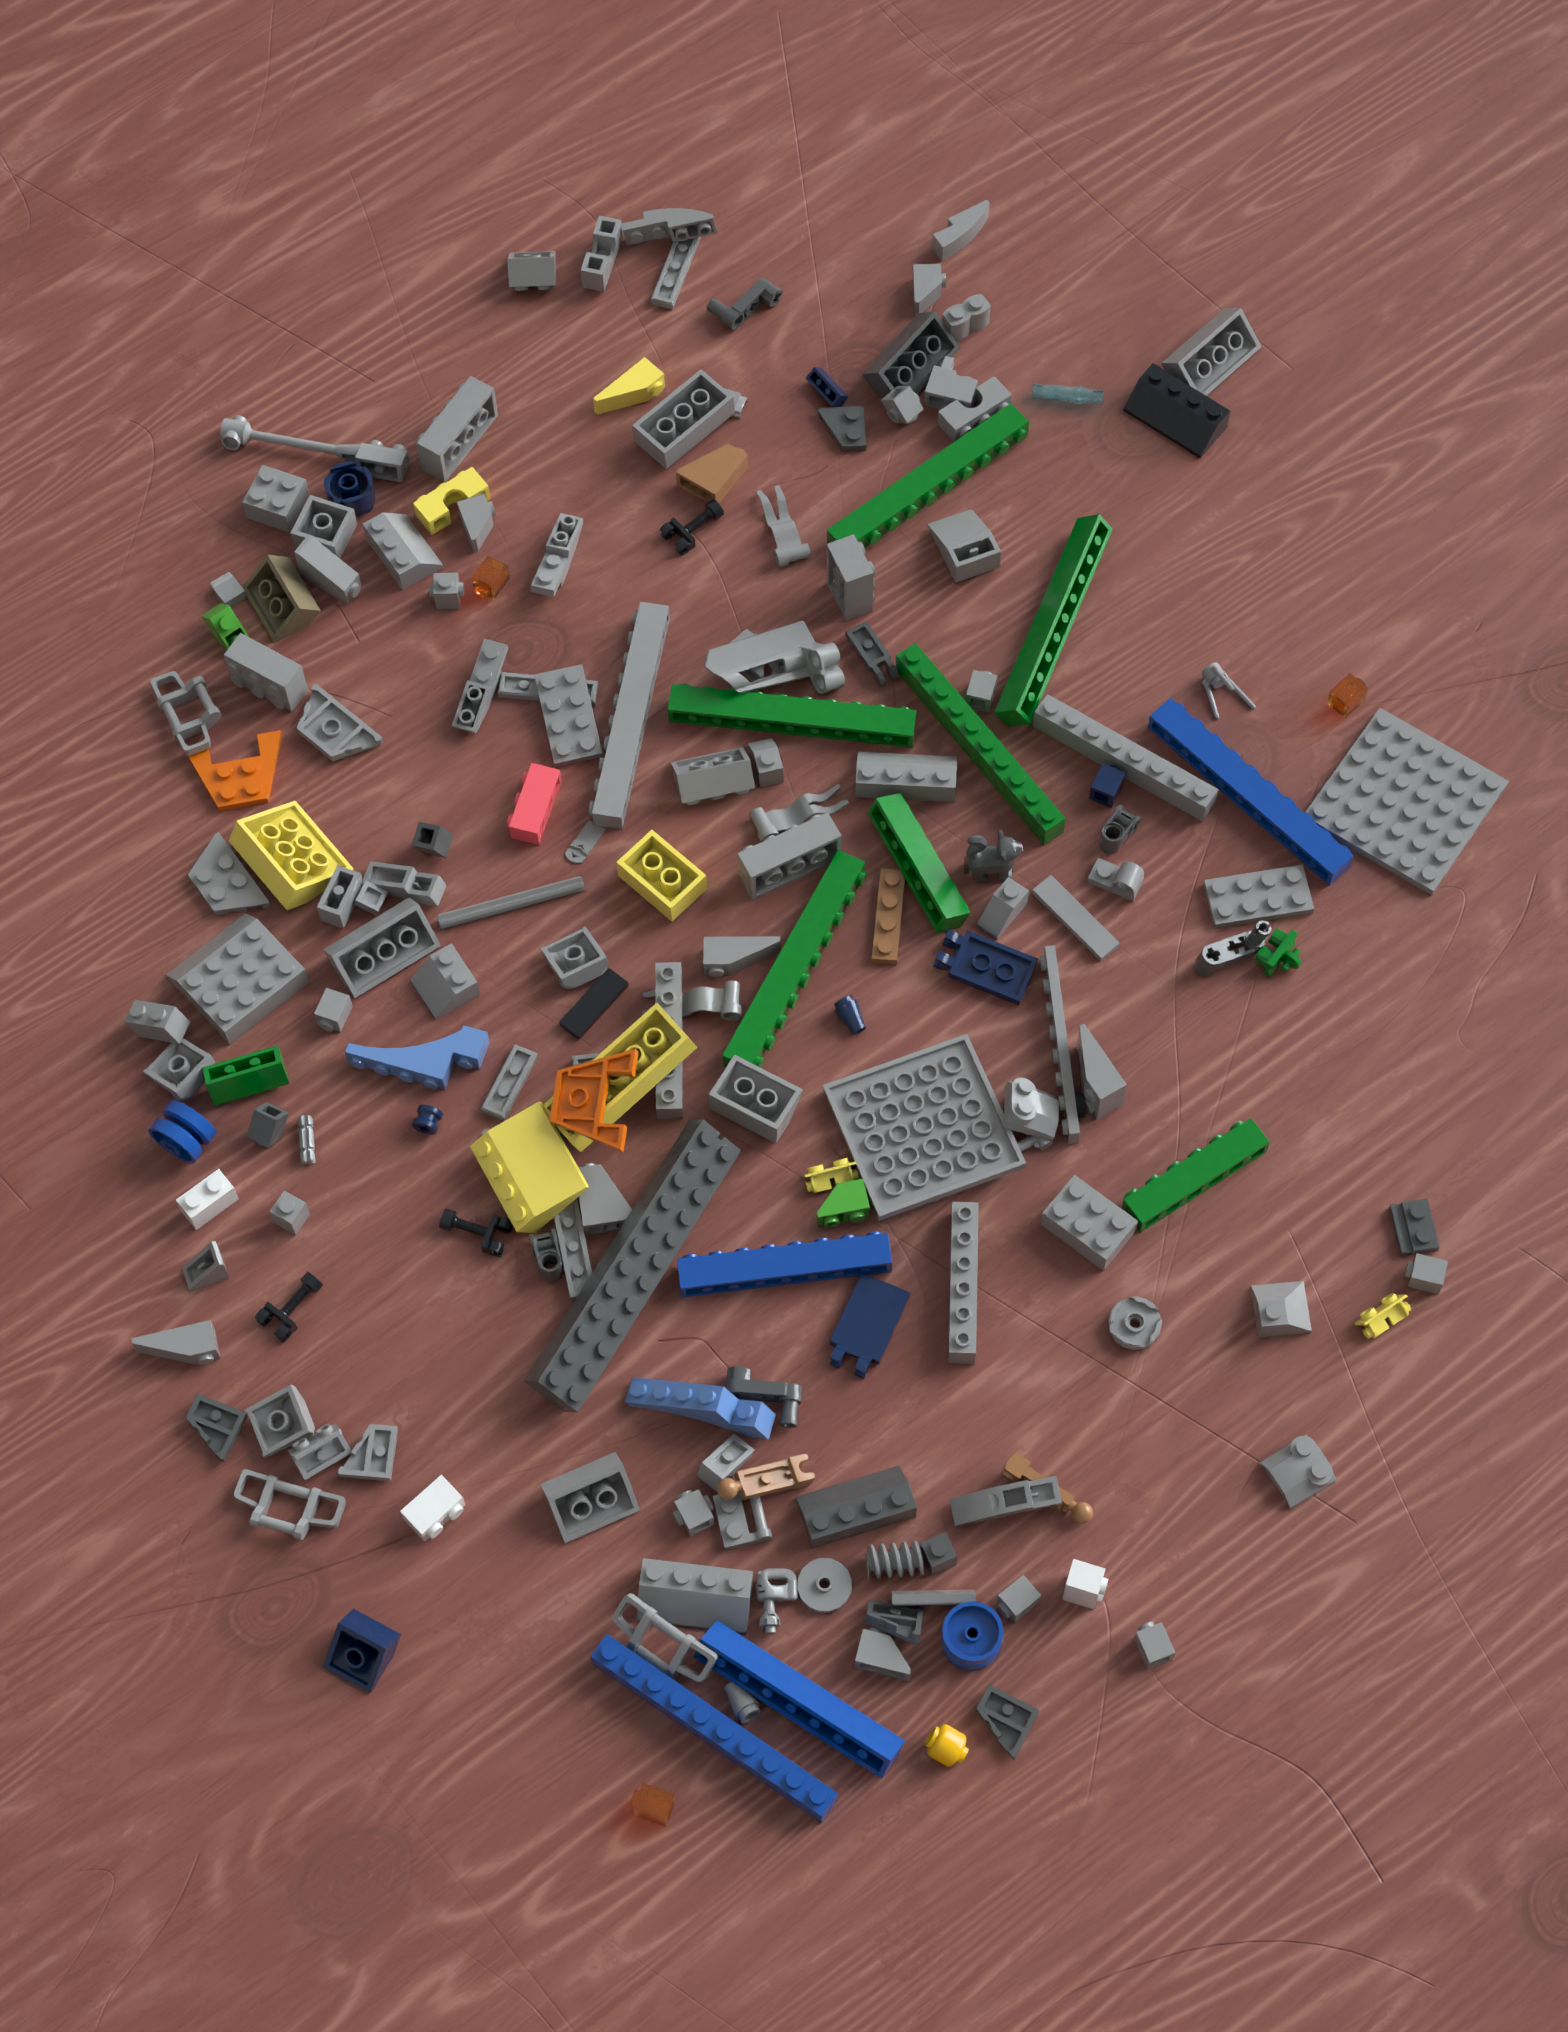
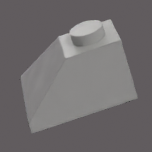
M1304 1281L1251 1285L1250 1289L1258 1337L1312 1332Z

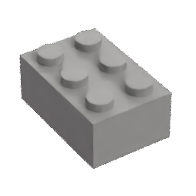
M854 534L827 544V585L845 621L872 612L873 601H875L873 593L875 582L873 576L876 575L873 563L871 561L868 562L865 557L864 545L862 542L858 543Z
M242 633L238 635L224 654L231 681L240 688L244 686L251 690L258 698L264 697L270 700L279 709L285 708L292 712L308 691L302 665Z
M1074 1175L1044 1210L1040 1225L1104 1271L1135 1234L1138 1221Z

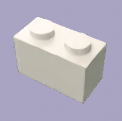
M220 1169L176 1199L181 1212L196 1230L239 1200L235 1188Z
M440 1475L406 1505L400 1513L403 1520L425 1542L429 1538L433 1539L438 1536L443 1530V1525L450 1519L455 1520L464 1511L465 1502L457 1490Z
M1073 1559L1062 1600L1094 1609L1096 1601H1103L1109 1580L1104 1578L1105 1568Z

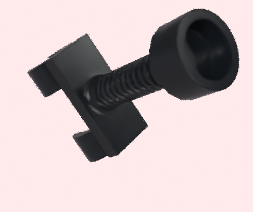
M712 499L705 504L706 510L686 524L685 527L673 517L670 522L665 523L660 528L662 532L660 535L665 540H669L677 533L681 539L676 542L675 546L677 549L675 550L680 555H685L691 548L696 547L695 538L691 535V532L695 531L709 519L717 520L724 515L722 507L716 500Z
M447 1208L444 1210L439 1224L440 1229L451 1231L452 1228H459L479 1236L481 1235L484 1237L481 1245L482 1252L496 1257L502 1256L504 1244L494 1241L492 1238L496 1229L503 1233H511L513 1224L510 1219L494 1214L489 1227H483L470 1221L461 1220V1218L456 1216V1211Z
M306 1272L300 1279L302 1286L282 1309L278 1310L271 1303L267 1302L265 1307L259 1310L255 1316L257 1322L263 1327L272 1320L273 1316L283 1322L274 1333L283 1343L290 1338L293 1331L297 1330L296 1324L288 1318L290 1313L296 1309L297 1305L305 1299L308 1293L313 1292L316 1294L323 1286L310 1272Z

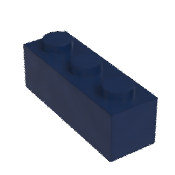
M813 367L806 377L810 384L832 407H842L849 397L822 368Z

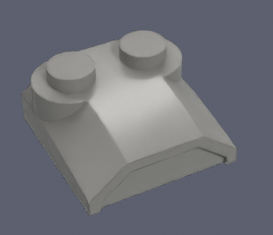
M586 926L550 945L540 948L550 967L558 977L559 984L565 989H574L601 976L609 964L606 955Z
M182 1038L180 1044L171 1043L143 1073L171 1092L175 1099L183 1101L192 1097L205 1083L203 1067L215 1064V1060L210 1054Z
M1017 1078L1013 1082L1008 1081L1005 1085L1004 1128L1053 1141L1059 1122V1100L1049 1093L1036 1089L1035 1085L1026 1078Z
M291 1384L245 1409L264 1458L292 1446L302 1438L308 1439L314 1435L315 1426L305 1400L297 1388Z
M1307 1435L1295 1438L1291 1444L1260 1462V1466L1265 1469L1287 1502L1289 1509L1331 1486L1337 1480L1330 1463L1315 1441Z

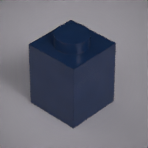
M1103 763L1091 785L1089 799L1112 808L1124 785L1126 773L1116 766H1108Z

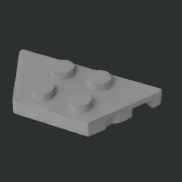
M316 683L312 686V694L309 702H306L303 710L304 715L299 720L297 731L298 734L330 760L336 761L384 743L383 737Z
M216 833L189 872L190 881L215 915L228 914L232 911L244 912L247 911V908L262 906L263 909L269 908L271 905L266 896L220 833Z

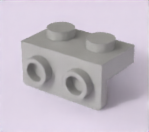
M336 1423L323 1425L316 1431L317 1434L308 1439L302 1438L292 1445L293 1448L288 1450L304 1480L351 1454V1449Z

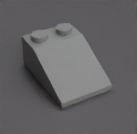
M1082 1024L1079 1026L1076 1044L1081 1092H1083L1086 1112L1088 1114L1092 1113L1095 1119L1098 1120L1123 1106L1127 1084L1086 1025Z

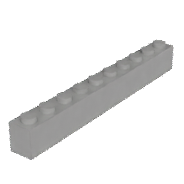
M640 602L638 611L634 610L632 625H635L634 631H629L627 644L630 648L629 652H625L623 657L625 670L624 673L620 672L618 687L621 688L619 694H615L613 708H616L615 714L610 715L608 729H611L610 736H605L603 750L606 751L605 758H600L599 772H601L600 779H596L594 783L596 797L595 801L591 800L589 805V815H592L593 825L623 830L670 620L669 606Z

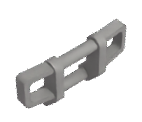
M175 671L152 678L150 683L157 698V704L160 710L164 711L173 729L172 735L179 742L184 754L191 756L209 749L211 741L208 730L221 718L222 714L219 708L214 706L205 688L206 683L203 677L198 676L191 679L186 686ZM169 682H175L180 688L161 696L158 690L159 686ZM199 696L206 711L200 718L181 725L173 708L192 701ZM203 733L204 741L191 746H187L184 742L187 738Z
M244 1469L241 1472L234 1491V1497L238 1502L254 1508L249 1522L250 1526L257 1528L259 1526L291 1534L295 1539L299 1540L304 1539L311 1526L337 1528L346 1505L343 1496L324 1492L322 1489L315 1487L308 1489L279 1480V1477L267 1476L248 1469ZM249 1478L266 1483L259 1503L241 1495ZM275 1491L308 1500L302 1518L297 1525L267 1516ZM321 1499L339 1503L332 1520L314 1519Z
M629 1593L624 1596L612 1620L630 1638L627 1648L673 1680H676L679 1673L697 1682L706 1679L718 1659V1654L697 1641L692 1635H686L657 1615V1610L649 1607L634 1594ZM628 1603L644 1614L635 1630L622 1617ZM651 1625L680 1644L670 1664H667L642 1646L644 1637ZM692 1648L708 1659L702 1673L683 1665Z

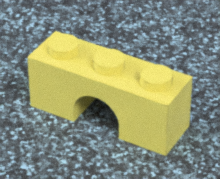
M473 467L466 471H461L456 477L440 484L432 492L420 496L413 503L415 516L427 531L433 535L451 524L450 513L447 508L450 504L481 494H485L488 501L490 500L489 486Z

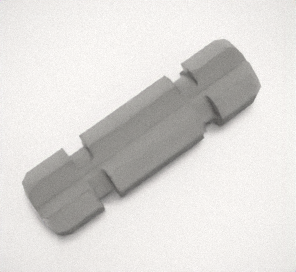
M302 1115L298 1118L301 1149L300 1160L302 1165H312L315 1163L313 1119L311 1115Z

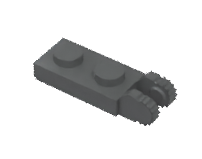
M867 621L845 631L846 638L868 671L872 672L874 679L880 686L886 684L885 677L879 669L884 665L893 679L899 677V673L891 661V656Z

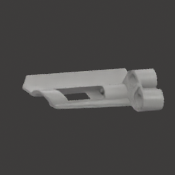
M803 620L707 650L704 667L715 676L729 683L732 689L739 694L810 677L819 694L842 688L845 685L844 674L837 665L840 662V653L834 643L821 644L815 642ZM766 663L772 669L771 676L749 682L743 675L738 673Z

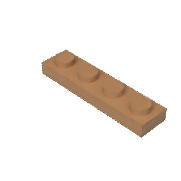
M885 868L880 870L872 963L897 965L905 878L900 870Z

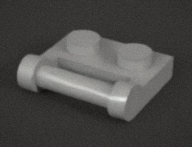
M738 1492L730 1500H724L719 1495L712 1496L725 1551L765 1542L773 1538L771 1529L767 1527L760 1496L750 1499L757 1528L755 1533L750 1534L741 1493Z

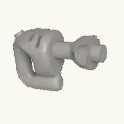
M768 1568L759 1571L757 1574L756 1599L758 1602L764 1603V1613L760 1617L759 1628L765 1629V1634H775L776 1628L781 1627L780 1618L775 1613L774 1602L795 1601L798 1599L797 1578L790 1569ZM785 1579L786 1584L771 1585L768 1580Z

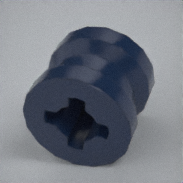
M419 1105L417 1109L418 1116L413 1120L412 1127L424 1134H436L438 1130L437 1122L442 1119L443 1113L433 1106Z

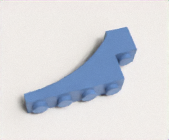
M463 1025L462 1030L452 1035L417 1046L375 1048L348 1043L345 1054L348 1063L353 1067L359 1069L366 1067L373 1069L380 1075L388 1076L391 1074L398 1076L405 1082L411 1083L416 1081L423 1083L425 1087L430 1089L441 1088L445 1090L455 1063L465 1069H480L490 1041L488 1032Z
M632 1377L625 1403L630 1407L646 1408L689 1417L737 1432L749 1438L769 1440L776 1416L763 1402L737 1399L724 1386Z

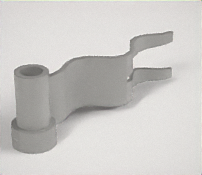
M777 485L774 487L780 520H777L767 496L761 490L756 491L762 503L767 525L773 532L777 549H774V556L778 568L788 566L790 562L811 557L808 543L801 544L796 525L790 518L783 491Z
M835 785L827 792L819 795L803 794L792 805L784 809L771 810L766 813L761 807L752 810L750 817L758 830L757 836L760 842H763L765 838L771 835H779L778 832L787 830L793 825L805 823L809 817L815 814H825L828 812L831 815L849 805L847 799L830 807H822L815 804L809 805L813 802L822 803L827 801L841 789L840 785Z
M726 981L724 988L721 989L696 987L686 993H682V1017H687L698 1011L721 1013V1018L725 1020H739L741 1018V1005H739L740 983L737 981ZM655 990L643 992V998L655 997ZM649 1009L642 1011V1015L645 1014Z

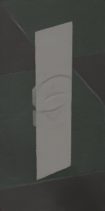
M589 820L577 838L572 842L570 848L565 852L566 858L572 863L581 864L606 829L593 825V822Z

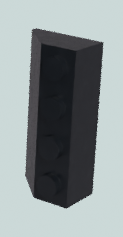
M1154 363L1139 378L1123 408V411L1200 459L1226 430L1230 417L1229 409Z

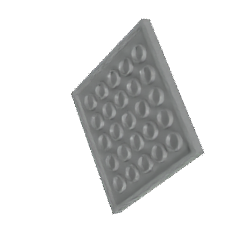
M1379 708L1305 813H1308L1322 829L1328 830L1337 841L1432 895L1499 799L1509 781Z
M968 1034L823 1085L824 1094L852 1159L856 1161L855 1166L861 1179L864 1180L865 1189L879 1221L1026 1168V1161L1012 1131L1004 1128V1113Z

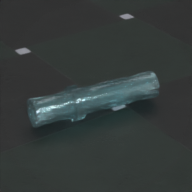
M1033 383L1032 398L1076 402L1077 405H1081V403L1102 405L1104 390L1083 388L1080 385L1078 387H1066Z

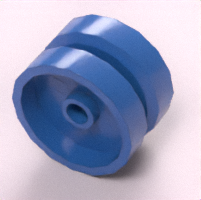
M170 1100L162 1111L164 1119L157 1118L148 1129V1132L169 1153L187 1163L194 1164L203 1152L201 1145H208L217 1132L211 1123L194 1109L177 1100Z
M976 1601L964 1602L952 1608L944 1619L941 1635L942 1650L949 1662L957 1668L967 1671L983 1670L991 1665L1000 1653L1004 1631L1000 1617L991 1607Z

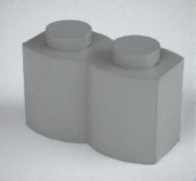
M982 294L970 296L963 304L953 305L946 309L942 314V322L955 341L958 342L967 337L970 332L980 331L989 324L991 305Z

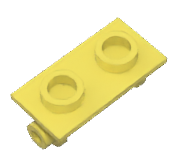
M848 1158L833 1161L834 1166L826 1169L823 1168V1164L807 1168L808 1173L803 1174V1177H809L810 1179L809 1182H806L808 1193L813 1191L815 1194L832 1189L829 1180L831 1178H834L836 1185L837 1183L859 1179L857 1170L851 1169V1165L856 1164V1161L849 1162Z
M1395 1293L1387 1295L1381 1300L1382 1304L1375 1309L1371 1307L1360 1314L1361 1319L1354 1324L1365 1327L1362 1331L1367 1339L1371 1337L1376 1338L1389 1329L1385 1321L1386 1318H1388L1392 1325H1395L1409 1315L1411 1307L1406 1301H1402L1408 1296L1406 1294L1396 1295Z

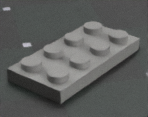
M580 664L535 674L555 767L603 757L583 665Z
M1303 865L1207 879L1203 883L1214 929L1255 923L1261 920L1268 921L1312 914L1314 912V905Z

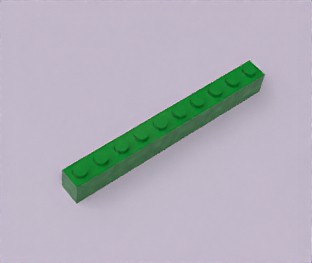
M1010 403L828 528L827 544L853 534L858 543L862 542L864 548L870 544L877 543L881 536L889 531H894L904 520L913 518L920 509L933 504L943 493H949L956 484L962 480H968L975 471L988 466L995 457L1004 455L1011 446L1024 441L1028 436L1029 421Z
M1100 514L1080 517L1075 522L994 712L1008 727L1029 725L1032 722L1034 712L1038 708L1113 530Z
M915 643L897 654L896 669L901 678L1041 843L1045 845L1064 833L1066 818L921 648Z
M672 684L668 704V722L913 748L917 710H912L908 707H886L882 704L865 705L859 702H837L833 699L817 700L806 696L798 698L789 697L785 694L770 695L759 691L739 694L734 689L723 690L715 689L711 686L694 687L688 684Z
M837 850L722 1055L724 1067H727L734 1055L760 1068L762 1067L765 1051L772 1049L776 1040L774 1035L778 1029H783L788 1016L786 1014L789 1008L793 1009L799 999V990L801 987L805 988L810 980L811 975L809 972L812 967L816 968L822 957L821 951L823 947L830 945L833 938L832 931L835 926L839 927L845 916L843 911L846 906L850 907L856 896L855 890L857 886H862L867 877L865 861Z

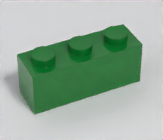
M278 1045L203 1067L206 1087L214 1106L289 1084L286 1066Z

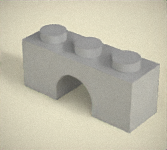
M604 216L598 217L593 232L592 252H586L580 270L583 288L605 292L623 238L621 220Z
M994 376L976 387L975 402L979 406L967 408L958 400H955L938 411L937 425L955 442L1009 405L1012 394Z

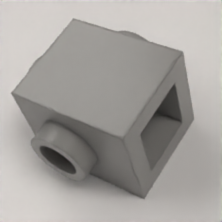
M897 386L881 400L887 409L888 417L895 423L910 424L918 418L917 415L923 410L919 396L910 386Z
M434 573V581L429 583V596L434 597L436 609H460V599L464 597V582L459 581L458 573Z
M699 1489L694 1492L692 1490L685 1491L677 1497L678 1500L674 1501L676 1511L672 1512L679 1527L684 1525L690 1537L714 1525V1517L711 1513L714 1510L713 1505L707 1495L702 1496Z

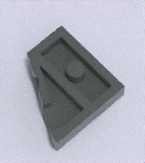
M863 406L818 408V417L826 423L829 433L837 440V444L842 452L866 451Z
M198 1393L186 1415L190 1425L222 1462L226 1461L248 1417L243 1411Z
M869 1600L865 1624L919 1645L924 1607L893 1605L888 1602Z
M990 1684L976 1708V1712L1009 1757L1015 1760L1039 1710Z

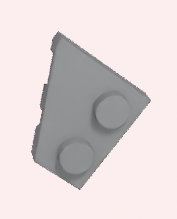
M370 1424L363 1434V1439L351 1451V1456L343 1467L339 1468V1477L391 1481L398 1427Z

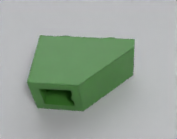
M219 603L201 616L212 635L226 651L240 633L249 637L229 605Z
M858 1179L837 1183L817 1212L818 1227L832 1228L846 1221L857 1223L870 1216V1206L864 1180Z

